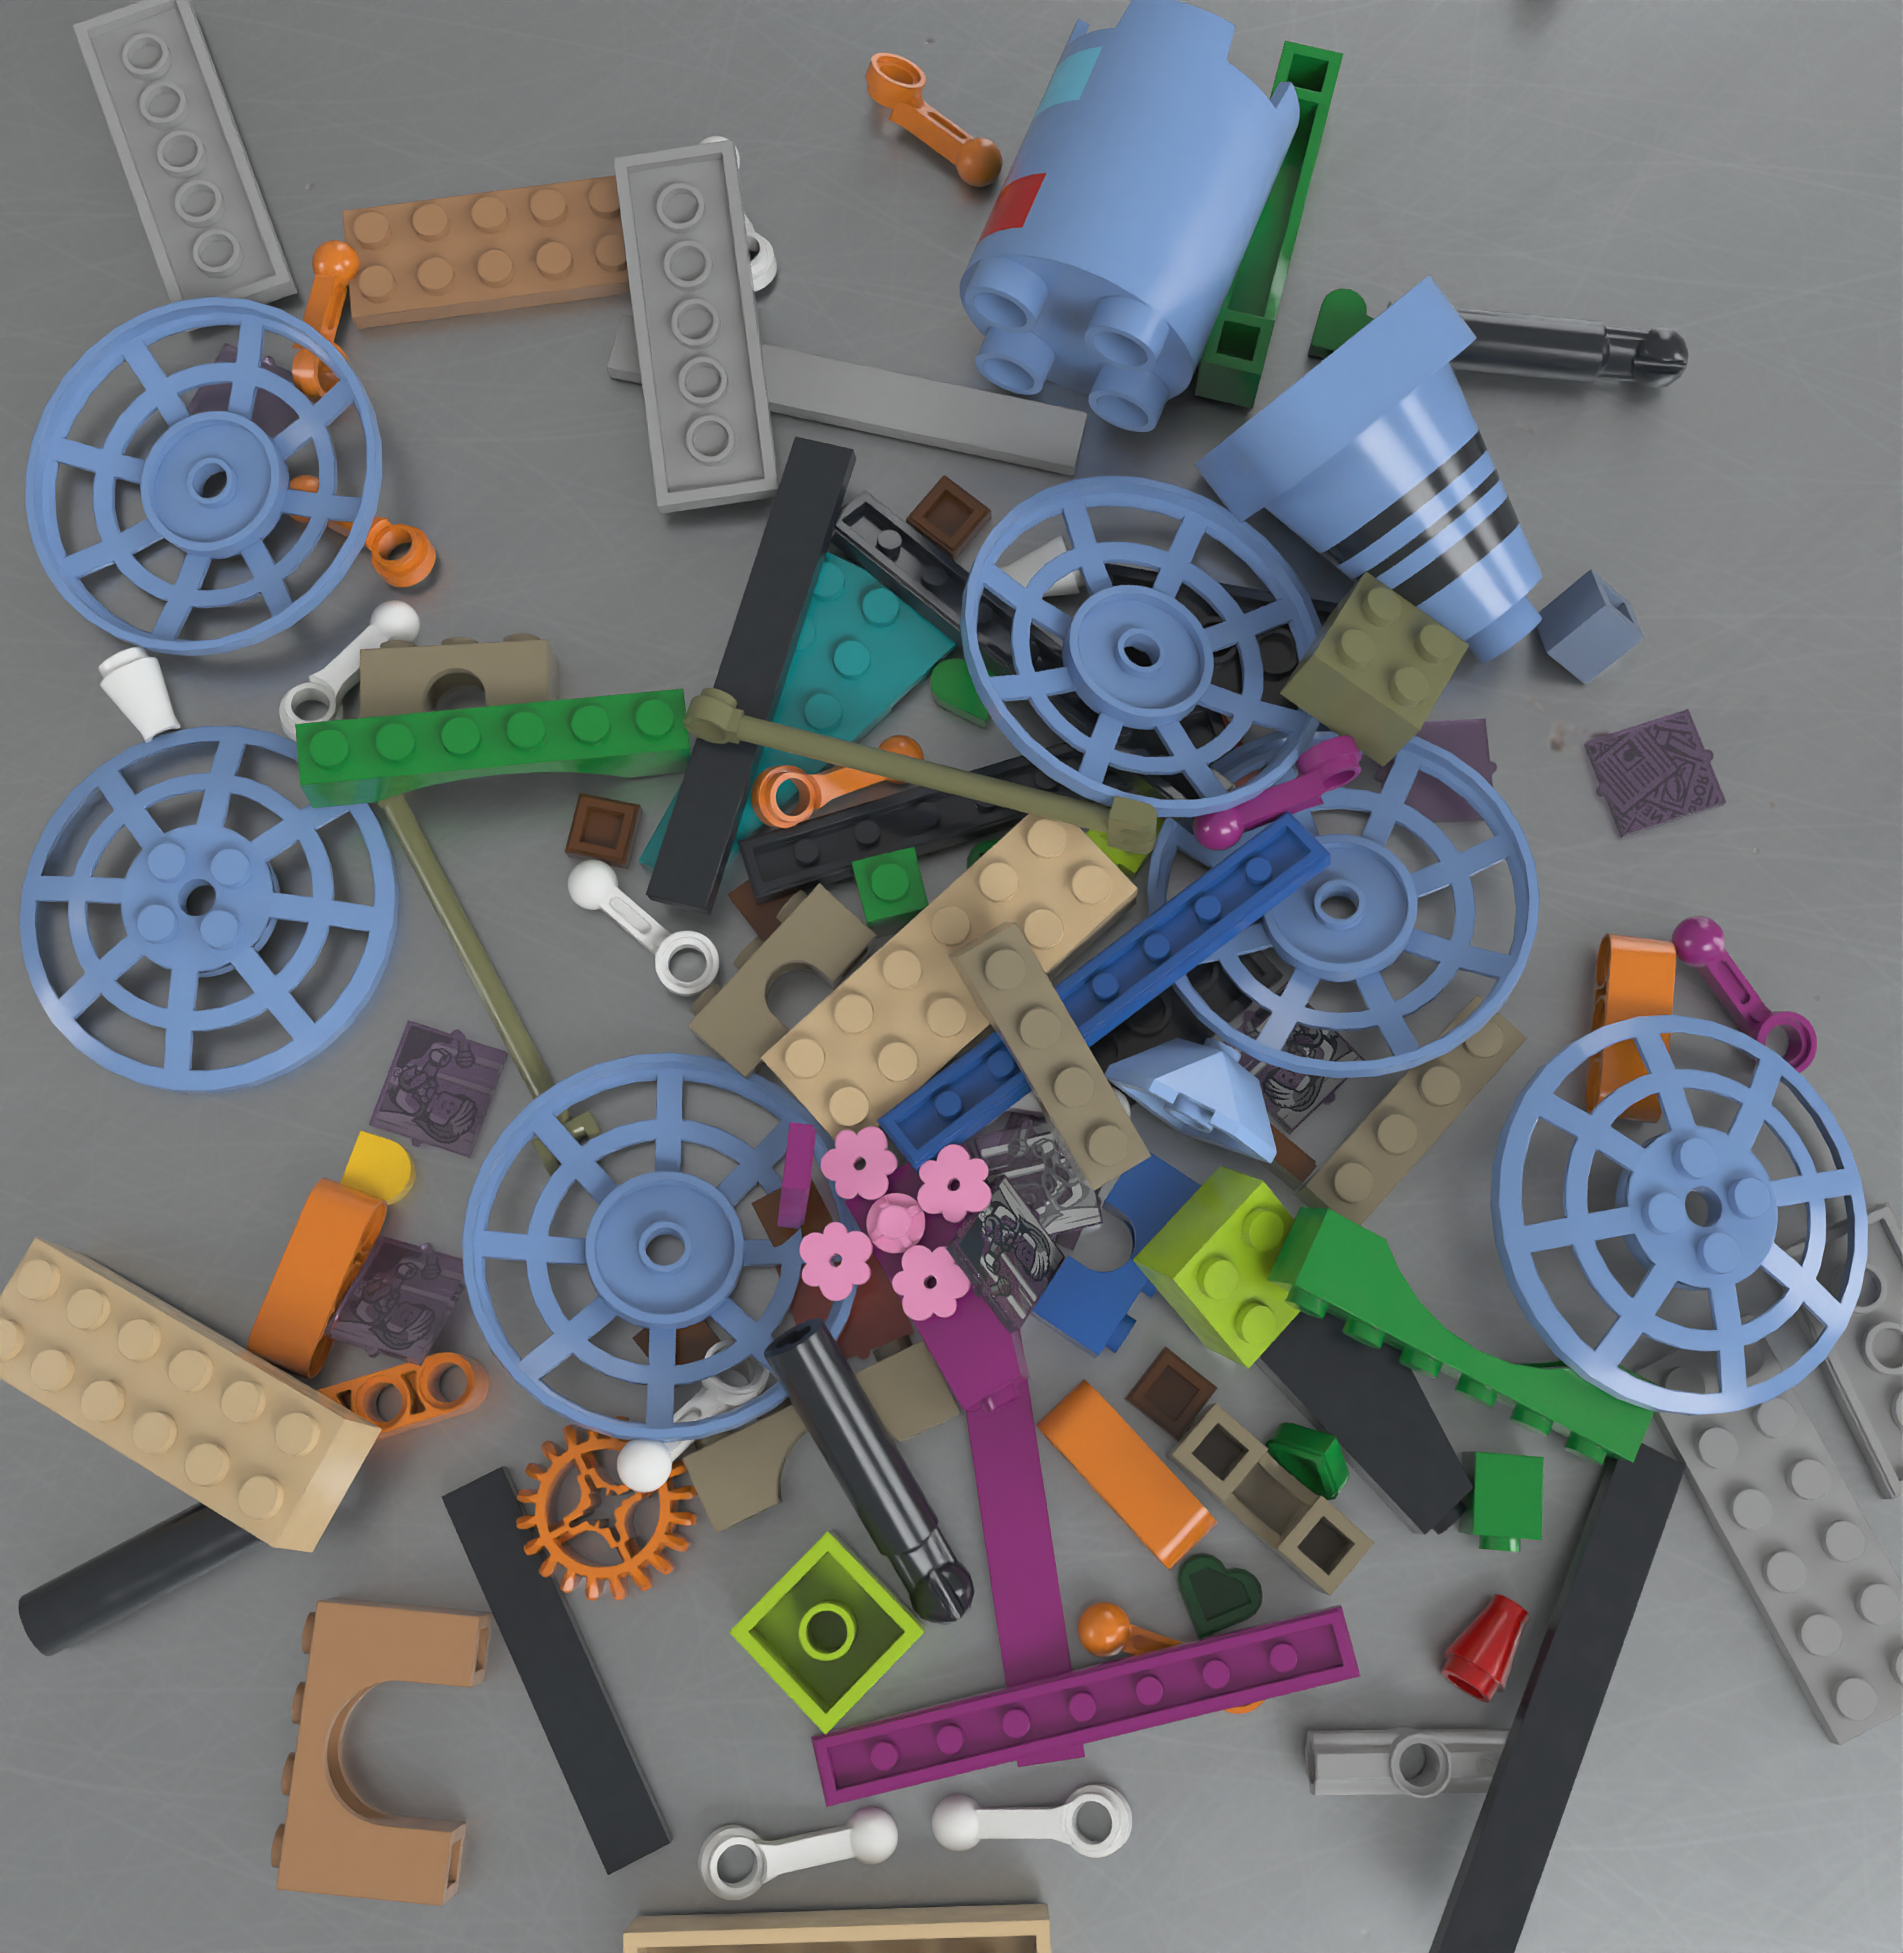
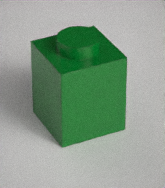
M914 847L852 862L866 925L877 934L876 938L898 933L929 905Z
M1478 1451L1462 1452V1467L1473 1489L1461 1499L1467 1509L1460 1517L1459 1533L1479 1535V1549L1520 1552L1521 1539L1542 1540L1544 1457Z

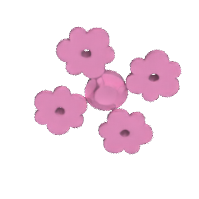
M873 1126L863 1128L858 1134L851 1130L839 1132L835 1138L836 1148L827 1151L822 1157L821 1171L826 1178L836 1182L835 1189L840 1197L852 1199L859 1194L867 1200H877L870 1208L867 1216L866 1226L869 1237L860 1231L848 1232L846 1226L839 1222L829 1223L825 1227L823 1234L817 1232L808 1234L803 1238L799 1247L800 1256L807 1263L802 1270L803 1281L812 1287L819 1286L822 1294L827 1299L833 1301L844 1300L852 1292L853 1284L862 1285L869 1280L871 1269L865 1262L872 1254V1243H874L879 1249L888 1253L905 1252L902 1257L904 1271L894 1276L892 1286L896 1293L904 1296L902 1307L909 1318L923 1321L930 1318L933 1313L943 1318L950 1317L957 1308L955 1299L963 1297L969 1291L971 1277L964 1267L955 1264L956 1256L950 1248L942 1246L932 1252L925 1246L917 1245L925 1231V1215L923 1210L929 1214L942 1213L944 1218L951 1223L962 1222L967 1215V1211L977 1213L985 1210L992 1198L991 1190L984 1182L989 1174L988 1165L982 1159H970L969 1153L963 1147L955 1144L948 1145L939 1152L937 1162L933 1160L926 1161L920 1167L919 1175L925 1184L919 1189L918 1202L914 1198L902 1193H891L883 1196L889 1184L887 1175L893 1173L898 1166L895 1154L887 1150L888 1139L886 1134ZM861 1160H865L866 1166L862 1170H858V1163ZM958 1180L960 1182L959 1189L952 1191L951 1184ZM840 1255L842 1262L839 1266L835 1267L834 1259ZM935 1277L937 1281L936 1286L929 1289L927 1285L928 1280Z

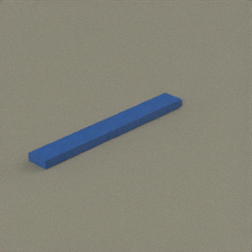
M1287 811L1054 986L1088 1047L1092 1046L1331 864L1330 853ZM995 1031L876 1121L916 1174L920 1176V1167L926 1161L933 1160L937 1162V1156L945 1146L952 1144L960 1146L1030 1093L1032 1089L1009 1050Z

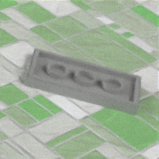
M1888 1201L1867 1209L1868 1256L1861 1292L1846 1329L1828 1356L1818 1366L1883 1499H1894L1903 1495V1229ZM1847 1218L1826 1227V1242L1821 1267L1816 1276V1280L1836 1300L1841 1290L1847 1260ZM1807 1235L1779 1248L1800 1264ZM1779 1284V1286H1780V1288H1781V1290H1782V1292H1783V1294H1784V1292L1786 1291V1289H1785L1781 1284ZM1801 1304L1794 1313V1316L1811 1348L1825 1326Z

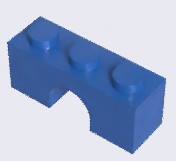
M1150 1151L1151 1157L1121 1174L1102 1204V1208L1121 1220L1130 1233L1132 1251L1129 1260L1116 1270L1099 1272L1087 1268L1068 1255L1030 1314L1095 1359L1104 1347L1113 1353L1118 1351L1137 1321L1126 1313L1139 1293L1142 1292L1149 1298H1152L1157 1291L1156 1287L1134 1263L1133 1259L1201 1187L1200 1184Z

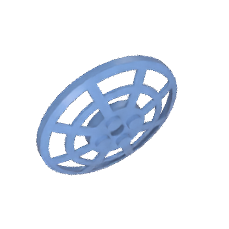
M207 297L181 300L146 311L116 327L95 343L64 375L46 404L32 438L26 468L25 508L31 539L44 571L62 597L82 616L126 643L143 647L156 653L183 656L221 654L258 644L293 626L320 605L345 577L363 548L377 511L383 478L382 441L375 410L361 379L343 355L309 324L279 308L249 299ZM219 325L240 326L236 363L200 364L177 371L167 377L147 347L165 337L194 328ZM265 331L282 335L308 349L333 371L339 382L313 405L309 398L291 382L269 370L261 368ZM127 360L146 391L138 396L121 414L107 436L102 449L68 440L72 425L90 395L114 369ZM233 384L227 412L208 411L191 415L180 398V395L187 391L207 385ZM258 388L282 399L300 417L273 439L251 421ZM352 403L360 417L366 442L367 472L362 497L336 495L337 459L332 437L327 428ZM159 410L170 428L156 441L146 460L124 455L138 429L154 412ZM313 440L319 462L318 493L289 489V471L286 460ZM60 463L95 473L93 482V510L97 530L102 540L100 543L67 556L61 541L56 516V479ZM217 472H226L227 483L224 490L216 497L205 498L203 489L206 480ZM117 479L140 484L142 504L147 515V519L123 532L120 531L115 509V486ZM282 514L310 518L298 542L276 564L263 539L275 528ZM329 520L353 522L349 536L331 566L303 596L294 602L284 580L293 574L312 553L323 535ZM163 538L187 553L175 585L167 583L151 574L138 562L133 554ZM242 553L254 579L225 589L200 590L212 559L228 558ZM115 563L118 569L136 586L158 599L167 601L152 633L138 629L112 614L89 593L80 578ZM262 594L272 615V618L248 630L218 639L197 641L177 639L193 607L204 609L226 607L254 599Z
M1104 475L1070 480L1041 490L1015 506L992 529L974 559L962 595L960 629L964 658L975 690L996 726L1024 757L1047 776L1085 798L1112 807L1115 795L1148 803L1156 809L1157 817H1195L1226 811L1256 798L1264 790L1278 782L1307 749L1320 724L1317 719L1300 707H1298V710H1293L1261 701L1264 668L1260 647L1256 639L1261 634L1288 624L1295 639L1300 663L1322 628L1311 598L1290 564L1264 536L1247 522L1242 521L1240 523L1231 511L1207 497L1174 484L1142 477ZM1099 506L1132 507L1164 514L1182 522L1168 552L1157 547L1134 542L1106 541L1096 543L1086 508ZM1062 514L1072 549L1046 563L1030 579L1026 588L995 565L1001 554L1022 533L1048 518ZM1203 533L1224 544L1246 562L1268 587L1276 601L1244 614L1236 601L1217 581L1202 569L1190 563ZM1104 564H1134L1157 570L1159 573L1152 588L1138 585L1112 586ZM1080 570L1090 597L1080 606L1072 618L1041 598L1057 581L1074 571ZM1181 583L1189 586L1205 599L1221 617L1223 622L1204 629L1190 610L1175 599ZM984 587L1015 610L1012 619L1010 644L1017 675L989 677L977 638L978 609ZM1031 622L1063 640L1062 659L1064 667L1035 672L1029 646ZM1236 645L1242 669L1241 695L1210 684L1214 668L1213 652ZM1134 647L1139 651L1145 652L1149 656L1152 666L1142 667L1134 664L1126 656L1124 648ZM1075 691L1087 706L1099 714L1091 737L1084 735L1069 723L1053 706L1047 696ZM1028 699L1034 710L1053 732L1070 746L1084 754L1079 770L1076 771L1060 762L1031 738L1008 711L1003 702ZM1196 705L1232 717L1229 725L1219 736L1198 749L1194 747L1179 722ZM1251 724L1289 733L1283 748L1262 772L1244 785L1229 792L1207 766L1232 750L1247 733ZM1123 726L1134 729H1155L1170 756L1143 757L1123 753L1114 748ZM1108 765L1119 770L1144 775L1183 773L1202 799H1156L1126 793L1104 785L1102 782Z
M1320 723L1305 751L1339 735ZM1281 731L1269 733L1237 747L1211 766L1229 781L1235 783L1248 773L1264 766L1267 767L1283 748L1289 733ZM1414 736L1391 759L1394 760V764L1380 794L1368 790L1340 787L1321 795L1324 804L1292 814L1330 853L1331 864L1262 916L1263 923L1247 927L1200 963L1219 961L1224 972L1238 989L1261 1008L1272 1014L1257 1040H1254L1236 1030L1216 1014L1194 989L1185 974L1173 983L1172 987L1198 1020L1226 1043L1259 1061L1300 1074L1330 1078L1377 1077L1415 1068L1452 1051L1487 1024L1506 1003L1524 972L1537 932L1540 901L1535 861L1525 833L1506 801L1480 773L1451 752L1418 736ZM1294 765L1273 786L1295 779L1297 774ZM1420 770L1438 779L1463 797L1486 822L1494 837L1459 853L1453 842L1434 822L1416 809L1404 804L1418 771ZM1345 809L1363 811L1371 815L1361 836L1351 834L1319 835L1311 812ZM1166 817L1151 856L1147 880L1148 916L1167 902L1166 896L1171 866L1178 850L1213 868L1271 823L1243 833L1240 840L1227 850L1213 851L1202 846L1194 835L1190 834L1171 817ZM1397 824L1420 839L1435 855L1438 863L1409 873L1400 859L1385 848L1394 825ZM1506 860L1512 876L1516 903L1514 937L1508 955L1470 946L1474 934L1476 915L1474 889L1470 876ZM1450 886L1455 908L1454 930L1451 940L1415 929L1418 898ZM1332 896H1343L1355 904L1357 911L1349 918L1335 919L1323 911L1321 904ZM1273 947L1280 958L1295 969L1281 997L1257 981L1241 963L1238 956ZM1403 952L1439 964L1422 985L1396 1001L1393 1000L1380 973L1392 965ZM1458 970L1497 979L1488 996L1463 1022L1439 1039L1419 1047L1403 1018L1414 1014L1434 1000L1453 980ZM1319 980L1327 982L1355 981L1368 1010L1334 1013L1306 1008V1005ZM1296 1024L1308 1028L1336 1032L1367 1030L1377 1027L1393 1056L1378 1060L1336 1062L1300 1057L1284 1052L1282 1049Z
M200 726L165 733L152 738V741L148 743L144 741L131 746L100 765L71 791L48 821L32 853L22 887L19 927L23 960L34 992L52 1023L79 1051L113 1073L147 1087L178 1093H224L258 1086L294 1071L327 1049L352 1025L373 996L390 960L398 928L400 893L395 858L383 825L369 803L312 808L311 804L299 810L290 800L272 788L251 779L237 776L246 744L267 748L298 762L297 742L275 733L240 726ZM204 741H220L210 773H195L170 778L147 787L137 794L133 792L121 772L137 762L173 747ZM100 789L114 811L104 819L88 840L76 864L74 875L44 876L48 860L64 829L83 804ZM204 792L198 821L194 825L179 827L164 833L146 810L154 804L174 796ZM231 794L240 795L258 802L282 819L281 822L251 842L239 833L224 827ZM348 811L359 826L370 856L374 882L373 906L334 900L335 887L331 862L324 843L316 830ZM126 826L143 849L133 861L126 877H93L95 868L105 848L118 831ZM298 841L303 847L310 866L313 886L312 897L280 893L276 873L269 862ZM200 886H213L216 893L213 907L203 915H189L186 902L190 893ZM38 902H69L68 921L70 937L78 961L85 971V974L60 999L48 981L39 955L36 931ZM88 903L121 904L122 920L128 935L100 959L90 935L87 914ZM277 920L308 923L306 932L296 952L283 970L275 976L258 952L270 938ZM330 926L369 932L365 950L350 982L330 1009L314 1023L290 992L301 983L315 964L327 940ZM146 956L159 966L171 971L168 1008L159 1007L139 999L123 988L116 980L141 958ZM236 969L254 991L248 997L229 1005L195 1011L199 977L217 976ZM102 994L110 1003L129 1016L155 1027L166 1029L164 1068L143 1064L114 1052L89 1035L75 1020ZM269 1009L293 1038V1040L276 1051L244 1064L213 1070H191L193 1031H212L232 1027L255 1018Z
M1679 1015L1639 1016L1605 1025L1567 1044L1538 1068L1517 1096L1501 1129L1492 1166L1490 1208L1495 1245L1507 1283L1527 1321L1549 1349L1582 1379L1614 1398L1655 1412L1687 1416L1736 1412L1770 1401L1800 1383L1828 1356L1846 1329L1861 1292L1868 1256V1216L1861 1177L1849 1143L1829 1107L1798 1071L1776 1052L1748 1035L1710 1020ZM1680 1032L1709 1037L1731 1045L1756 1060L1757 1063L1748 1087L1738 1081L1712 1072L1675 1069L1660 1033ZM1633 1038L1648 1075L1638 1077L1615 1089L1590 1114L1553 1094L1564 1078L1590 1056L1617 1042ZM1779 1081L1791 1090L1811 1115L1830 1149L1837 1170L1817 1173L1813 1160L1798 1133L1782 1113L1771 1105ZM1684 1089L1712 1092L1731 1099L1740 1105L1727 1133L1695 1125ZM1656 1093L1668 1132L1654 1136L1643 1144L1638 1145L1610 1126L1632 1104ZM1541 1118L1575 1137L1564 1173L1563 1210L1565 1218L1524 1225L1522 1210L1523 1166L1531 1134L1538 1119ZM1763 1122L1784 1145L1796 1167L1798 1176L1771 1181L1761 1162L1751 1152ZM1598 1151L1623 1167L1617 1183L1615 1209L1588 1213V1177L1593 1156ZM1691 1190L1699 1193L1708 1206V1218L1702 1227L1693 1223L1686 1213L1685 1199ZM1844 1196L1848 1219L1847 1260L1841 1290L1836 1300L1816 1280V1276L1821 1267L1826 1242L1824 1199ZM1805 1203L1807 1210V1237L1802 1260L1798 1264L1774 1243L1778 1223L1777 1207ZM1622 1236L1630 1253L1647 1271L1632 1297L1625 1292L1610 1273L1598 1251L1596 1240ZM1571 1245L1575 1259L1589 1285L1604 1304L1618 1316L1594 1349L1576 1334L1555 1307L1537 1273L1532 1252ZM1760 1267L1781 1284L1786 1291L1766 1312L1747 1323L1741 1324L1735 1284L1749 1277ZM1673 1287L1690 1291L1708 1290L1714 1330L1683 1327L1666 1321L1655 1314ZM1803 1304L1825 1326L1818 1338L1794 1365L1767 1381L1747 1387L1744 1345L1757 1342L1777 1330ZM1641 1334L1678 1349L1700 1352L1716 1351L1719 1392L1700 1394L1669 1390L1635 1378L1618 1368V1365Z
M673 1052L630 1055L593 1065L561 1080L530 1102L503 1130L483 1161L468 1199L462 1234L463 1276L473 1315L492 1354L514 1382L543 1407L581 1428L617 1439H647L662 1443L696 1440L738 1428L771 1411L788 1398L779 1381L763 1394L730 1411L697 1421L673 1423L674 1386L691 1384L717 1376L739 1365L750 1355L776 1377L764 1357V1351L775 1340L771 1335L779 1327L792 1304L800 1279L801 1265L807 1264L803 1261L799 1252L800 1243L804 1237L801 1235L800 1228L789 1240L775 1248L770 1239L744 1240L742 1226L733 1207L757 1183L763 1188L766 1195L782 1187V1179L773 1167L786 1154L790 1122L814 1125L813 1129H817L814 1157L820 1168L824 1154L836 1148L831 1136L804 1105L777 1084L756 1073H753L746 1080L727 1062L708 1056ZM657 1081L656 1119L641 1120L618 1126L592 1138L583 1146L574 1139L556 1118L572 1105L604 1090L635 1082ZM683 1081L704 1083L737 1093L767 1109L780 1122L753 1149L745 1141L720 1128L697 1121L682 1120ZM536 1135L561 1163V1166L552 1174L538 1197L529 1222L528 1234L487 1230L490 1211L502 1179L519 1152ZM656 1141L655 1172L636 1176L619 1186L596 1163L603 1157L624 1147ZM681 1141L692 1142L714 1149L733 1159L739 1165L715 1188L696 1176L681 1172ZM826 1178L837 1207L840 1223L846 1226L848 1232H861L844 1202L847 1199L837 1194L835 1189L836 1182ZM577 1181L599 1204L589 1224L586 1238L549 1236V1229L558 1205L571 1185ZM660 1235H672L681 1241L685 1250L682 1257L676 1263L667 1266L658 1265L652 1262L646 1254V1248L650 1241ZM840 1255L837 1256L834 1262H842V1257ZM485 1258L526 1262L527 1276L534 1302L546 1326L553 1333L552 1336L523 1359L510 1344L494 1312L486 1280ZM547 1263L587 1265L591 1283L598 1297L570 1321L563 1314L553 1295L547 1273ZM781 1266V1274L775 1293L763 1315L755 1322L729 1298L738 1283L742 1267ZM853 1284L852 1292L847 1298L841 1301H833L825 1324L835 1341H837L848 1321L858 1285ZM616 1316L633 1325L650 1329L648 1365L636 1364L616 1358L597 1348L589 1340ZM709 1316L736 1341L730 1347L709 1358L684 1365H675L676 1329L694 1325ZM573 1354L581 1362L606 1376L632 1384L647 1385L646 1423L623 1421L588 1410L557 1393L542 1378Z

